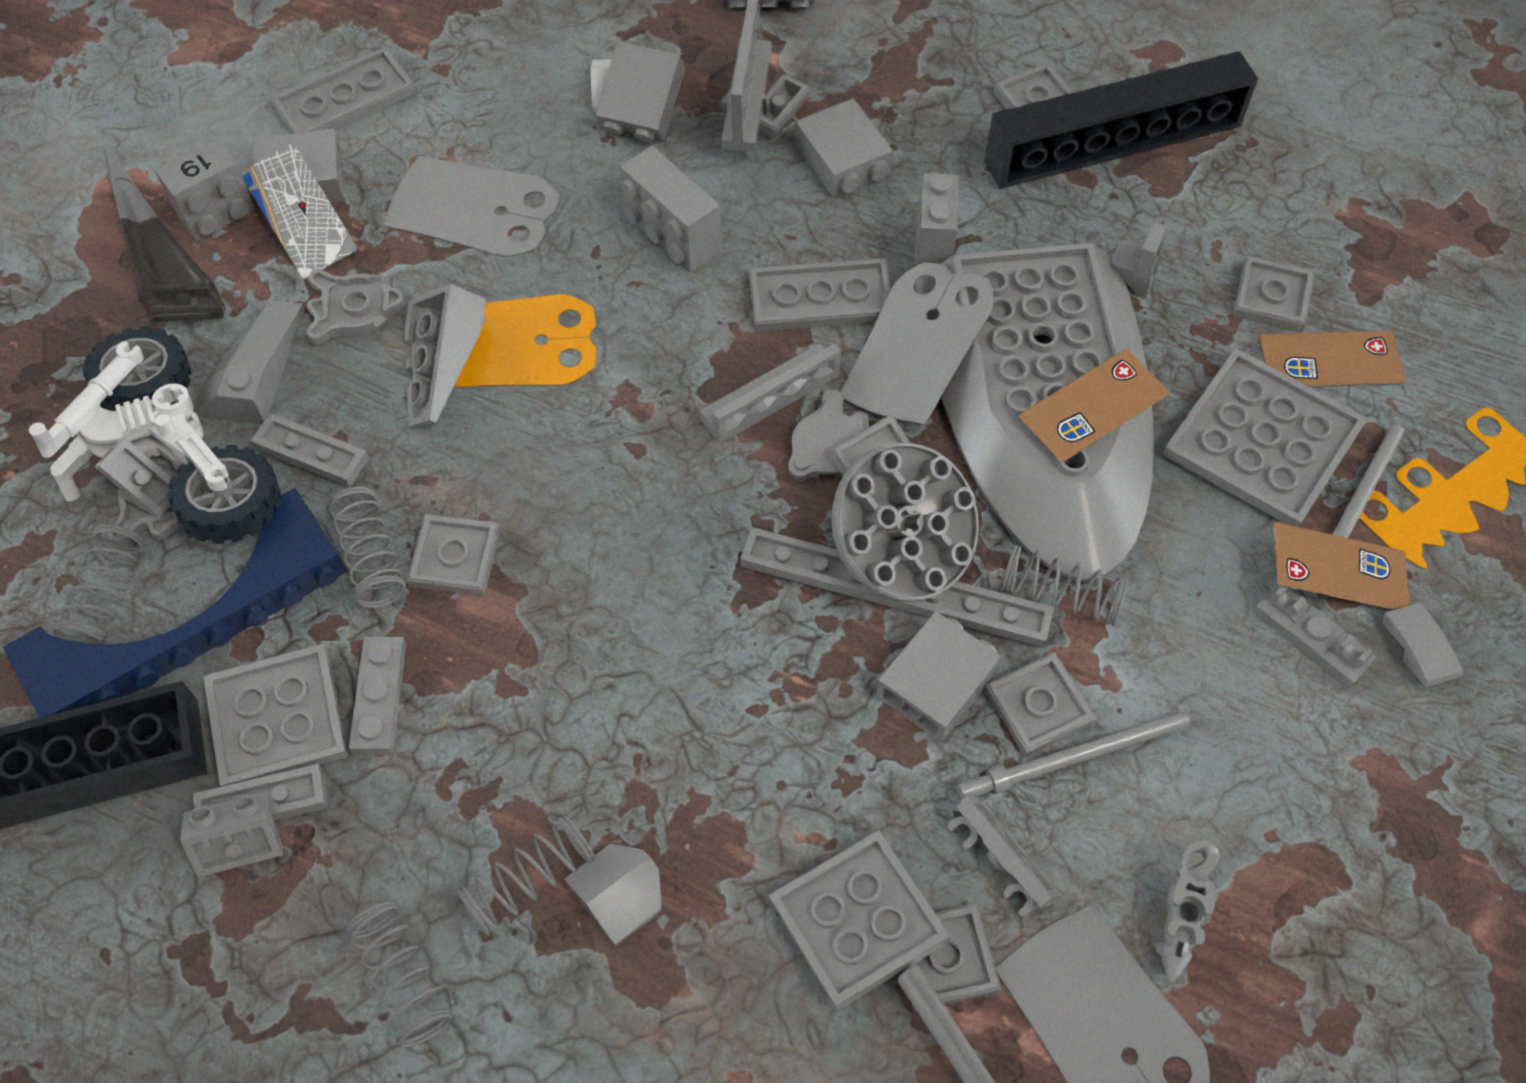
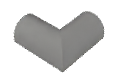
M783 73L771 89L764 94L759 131L775 138L810 97L811 87ZM730 91L720 101V108L724 113L727 110Z

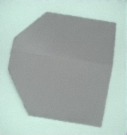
M609 844L595 855L594 860H591L590 863L585 862L576 869V873H571L564 878L566 884L615 947L662 911L659 868L643 849Z

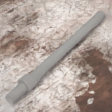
M1393 424L1389 427L1332 535L1349 538L1405 432L1402 426ZM1303 590V593L1310 598H1317L1319 593Z
M1183 711L1007 769L1002 765L987 770L985 776L957 784L958 794L961 800L965 797H975L990 791L993 794H998L1010 790L1012 784L1190 727V720L1186 712Z

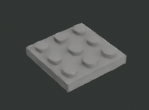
M324 643L203 676L220 787L318 763L322 765L349 757L329 653Z
M880 830L769 895L770 902L836 1011L950 942L949 933Z

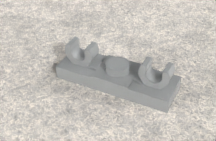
M1277 584L1253 610L1257 616L1349 689L1378 658L1369 648L1366 649L1358 643L1351 634L1348 635L1344 629L1316 607L1307 603L1304 597L1298 596L1286 586Z
M965 797L955 806L963 816L954 818L949 823L948 829L953 832L959 830L962 825H967L971 834L962 846L965 849L973 848L982 840L989 849L986 855L991 863L1002 873L1007 871L1016 878L1019 883L1009 885L1003 895L1007 899L1013 897L1018 891L1025 894L1027 902L1018 911L1020 916L1033 913L1037 906L1040 908L1051 906L1062 896L979 797Z

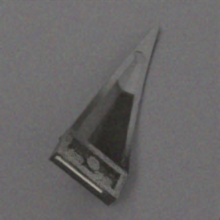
M105 142L103 152L139 301L144 304L151 323L223 318L225 306L215 283L201 270L168 231L134 184L110 144Z

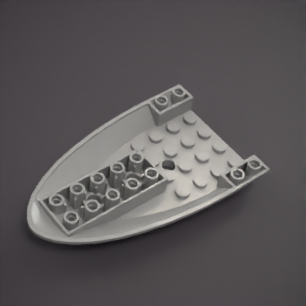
M1094 243L952 255L940 264L946 265L947 269L954 275L964 274L969 271L990 279L994 296V305L990 316L976 336L940 398L965 462L987 503L1007 531L1031 556L1034 552L1039 551L1040 562L1047 568L1050 567L1055 558L1059 557L1061 560L1060 575L1067 578L1071 576V570L1078 563L1082 567V582H1089L1093 574L1101 569L1104 577L1122 564L1134 546L1147 512L1153 479L1154 436L1152 406L1063 463L1054 456L1017 415L1126 348L1147 368L1142 341L1126 282L1112 268L1111 260L1113 257ZM925 275L917 279L914 283L915 292L918 294L931 292L936 284L934 277ZM974 287L961 289L956 296L957 303L961 306L972 305L978 299V290ZM937 309L929 310L926 315L927 319H936L939 316V311ZM1045 335L1052 342L1047 344L1039 343L1034 339V336ZM1057 563L1055 564V566H1054V568H1053V570H1052V571H1054V572H1056ZM1078 568L1071 576L1074 580H1077ZM1099 574L1097 575L1094 581L1099 579Z

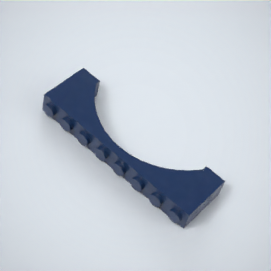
M293 488L282 494L281 497H278L280 501L278 511H273L274 518L268 525L265 523L262 525L255 549L234 584L219 600L189 622L169 632L148 639L106 645L64 640L49 635L40 626L3 646L38 717L41 718L130 695L140 689L151 687L159 678L177 668L188 666L196 657L214 647L225 645L233 636L249 627L262 624L270 615L286 606L297 604L307 594L321 586H328L334 583L339 576L346 573L347 571L337 551L297 489Z

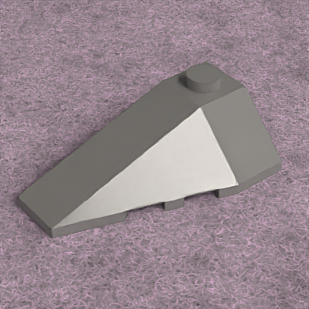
M451 283L409 300L404 341L411 345V357H408L405 361L406 370L412 372V382L407 389L408 424L409 427L414 429L436 423L481 333L485 321L484 308L486 299Z
M270 300L267 302L204 381L193 410L198 417L263 424L271 410L305 310L304 305Z

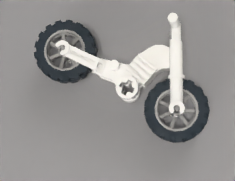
M142 326L139 330L127 328L123 329L121 334L115 335L113 333L105 337L106 341L102 344L98 342L92 348L93 353L87 354L84 361L87 367H83V375L88 386L55 419L56 423L49 430L42 423H34L29 428V433L44 458L52 457L70 437H74L77 434V437L69 444V448L50 467L51 474L56 480L65 500L68 502L75 501L80 497L79 490L72 476L93 455L103 458L120 438L125 437L147 457L151 458V455L157 457L161 454L173 463L177 476H172L169 486L172 491H168V499L182 529L188 535L193 533L195 539L205 542L208 539L212 540L213 544H224V540L231 539L232 542L243 540L242 536L249 533L252 536L261 530L260 526L264 523L268 525L274 518L273 511H278L280 507L278 497H281V490L273 467L268 463L267 458L263 454L257 455L254 449L249 447L238 449L237 445H226L225 449H219L218 446L209 448L202 440L204 431L197 414L193 412L194 406L186 389L190 384L188 375H191V367L186 353L175 335H167L166 330L160 328L156 330H151L147 326ZM248 483L252 484V489H242ZM213 503L210 509L203 507Z

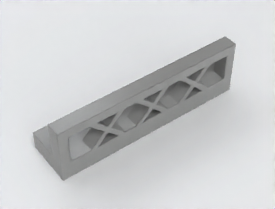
M835 343L825 349L820 344H817L699 410L700 420L718 443L721 444L839 377L841 350Z

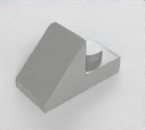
M1153 223L1147 237L1141 235L1137 244L1121 240L1111 260L1112 268L1138 297L1146 299L1157 275L1167 230L1165 226Z
M125 437L120 438L94 466L120 488L117 492L119 497L146 512L160 517L171 505L168 499V491H172L169 486L172 477Z

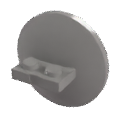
M893 443L864 454L844 474L835 493L832 507L833 536L843 563L855 579L864 587L877 595L891 600H923L944 592L964 574L976 549L979 519L974 493L962 473L949 459L923 445Z

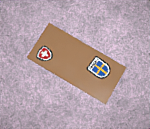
M1392 330L1259 334L1265 364L1306 386L1407 383Z
M1126 348L1017 416L1054 456L1063 463L1167 397L1171 392Z
M1274 522L1278 585L1392 610L1410 605L1405 551Z

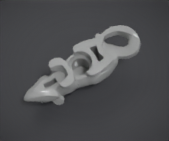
M1194 841L1186 847L1181 855V869L1177 871V876L1171 883L1167 894L1168 914L1164 927V942L1156 944V951L1161 955L1162 966L1169 984L1175 983L1190 963L1192 958L1191 950L1196 945L1200 946L1204 943L1205 932L1201 927L1205 917L1213 914L1215 908V884L1208 878V875L1217 866L1220 855L1218 849L1208 841ZM1193 853H1201L1203 860L1199 864L1187 869L1189 856Z

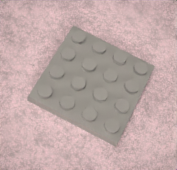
M1235 348L1168 442L1162 455L1287 525L1299 527L1368 418Z

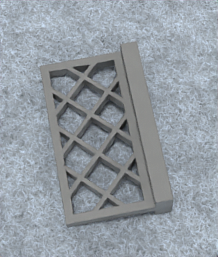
M748 0L722 132V149L755 152L772 53V41L760 39V0Z

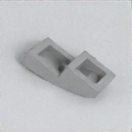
M1420 602L1384 613L1382 625L1405 649L1402 661L1425 687L1462 677L1463 669L1452 646L1436 621Z

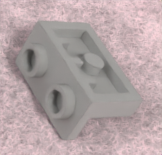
M267 791L253 795H243L237 799L209 806H200L183 814L180 841L197 878L283 856V843L271 816V798Z

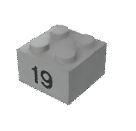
M218 139L154 170L176 216L196 242L256 211L237 163Z

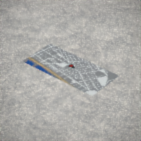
M290 144L241 171L247 187L302 278H308L313 270H322L357 250V246L295 144Z

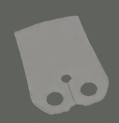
M418 155L395 191L384 226L439 238L496 255L512 256L537 249L547 231L544 229V221L549 215L555 213L560 195L547 181L537 176L471 166ZM530 192H540L544 195L545 202L540 207L530 208L524 204V197ZM505 207L507 213L503 216H498L495 214V209ZM516 226H523L529 230L530 235L524 242L515 243L508 238L510 229Z
M923 262L902 275L893 285L879 317L840 391L843 399L878 415L887 417L892 414L895 419L926 424L956 369L993 310L994 296L990 279L969 271L964 274L954 275L947 269L946 265ZM925 275L934 277L936 284L931 292L927 294L915 292L914 283L918 278ZM965 287H974L979 293L976 302L969 306L959 305L956 301L957 293ZM931 309L939 311V316L934 320H929L926 317L927 312Z
M1093 904L1042 929L995 968L997 974L1040 1037L1067 1083H1169L1163 1075L1162 1068L1164 1062L1171 1057H1180L1189 1064L1192 1076L1188 1083H1210L1208 1057L1203 1042L1141 968ZM1132 1048L1137 1052L1138 1061L1136 1065H1128L1123 1062L1121 1054L1124 1049Z

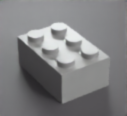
M650 146L620 166L622 181L620 187L623 192V211L625 216L632 224L637 223L653 243H659L667 250L675 263H681L686 269L693 272L722 251L720 204L656 148Z

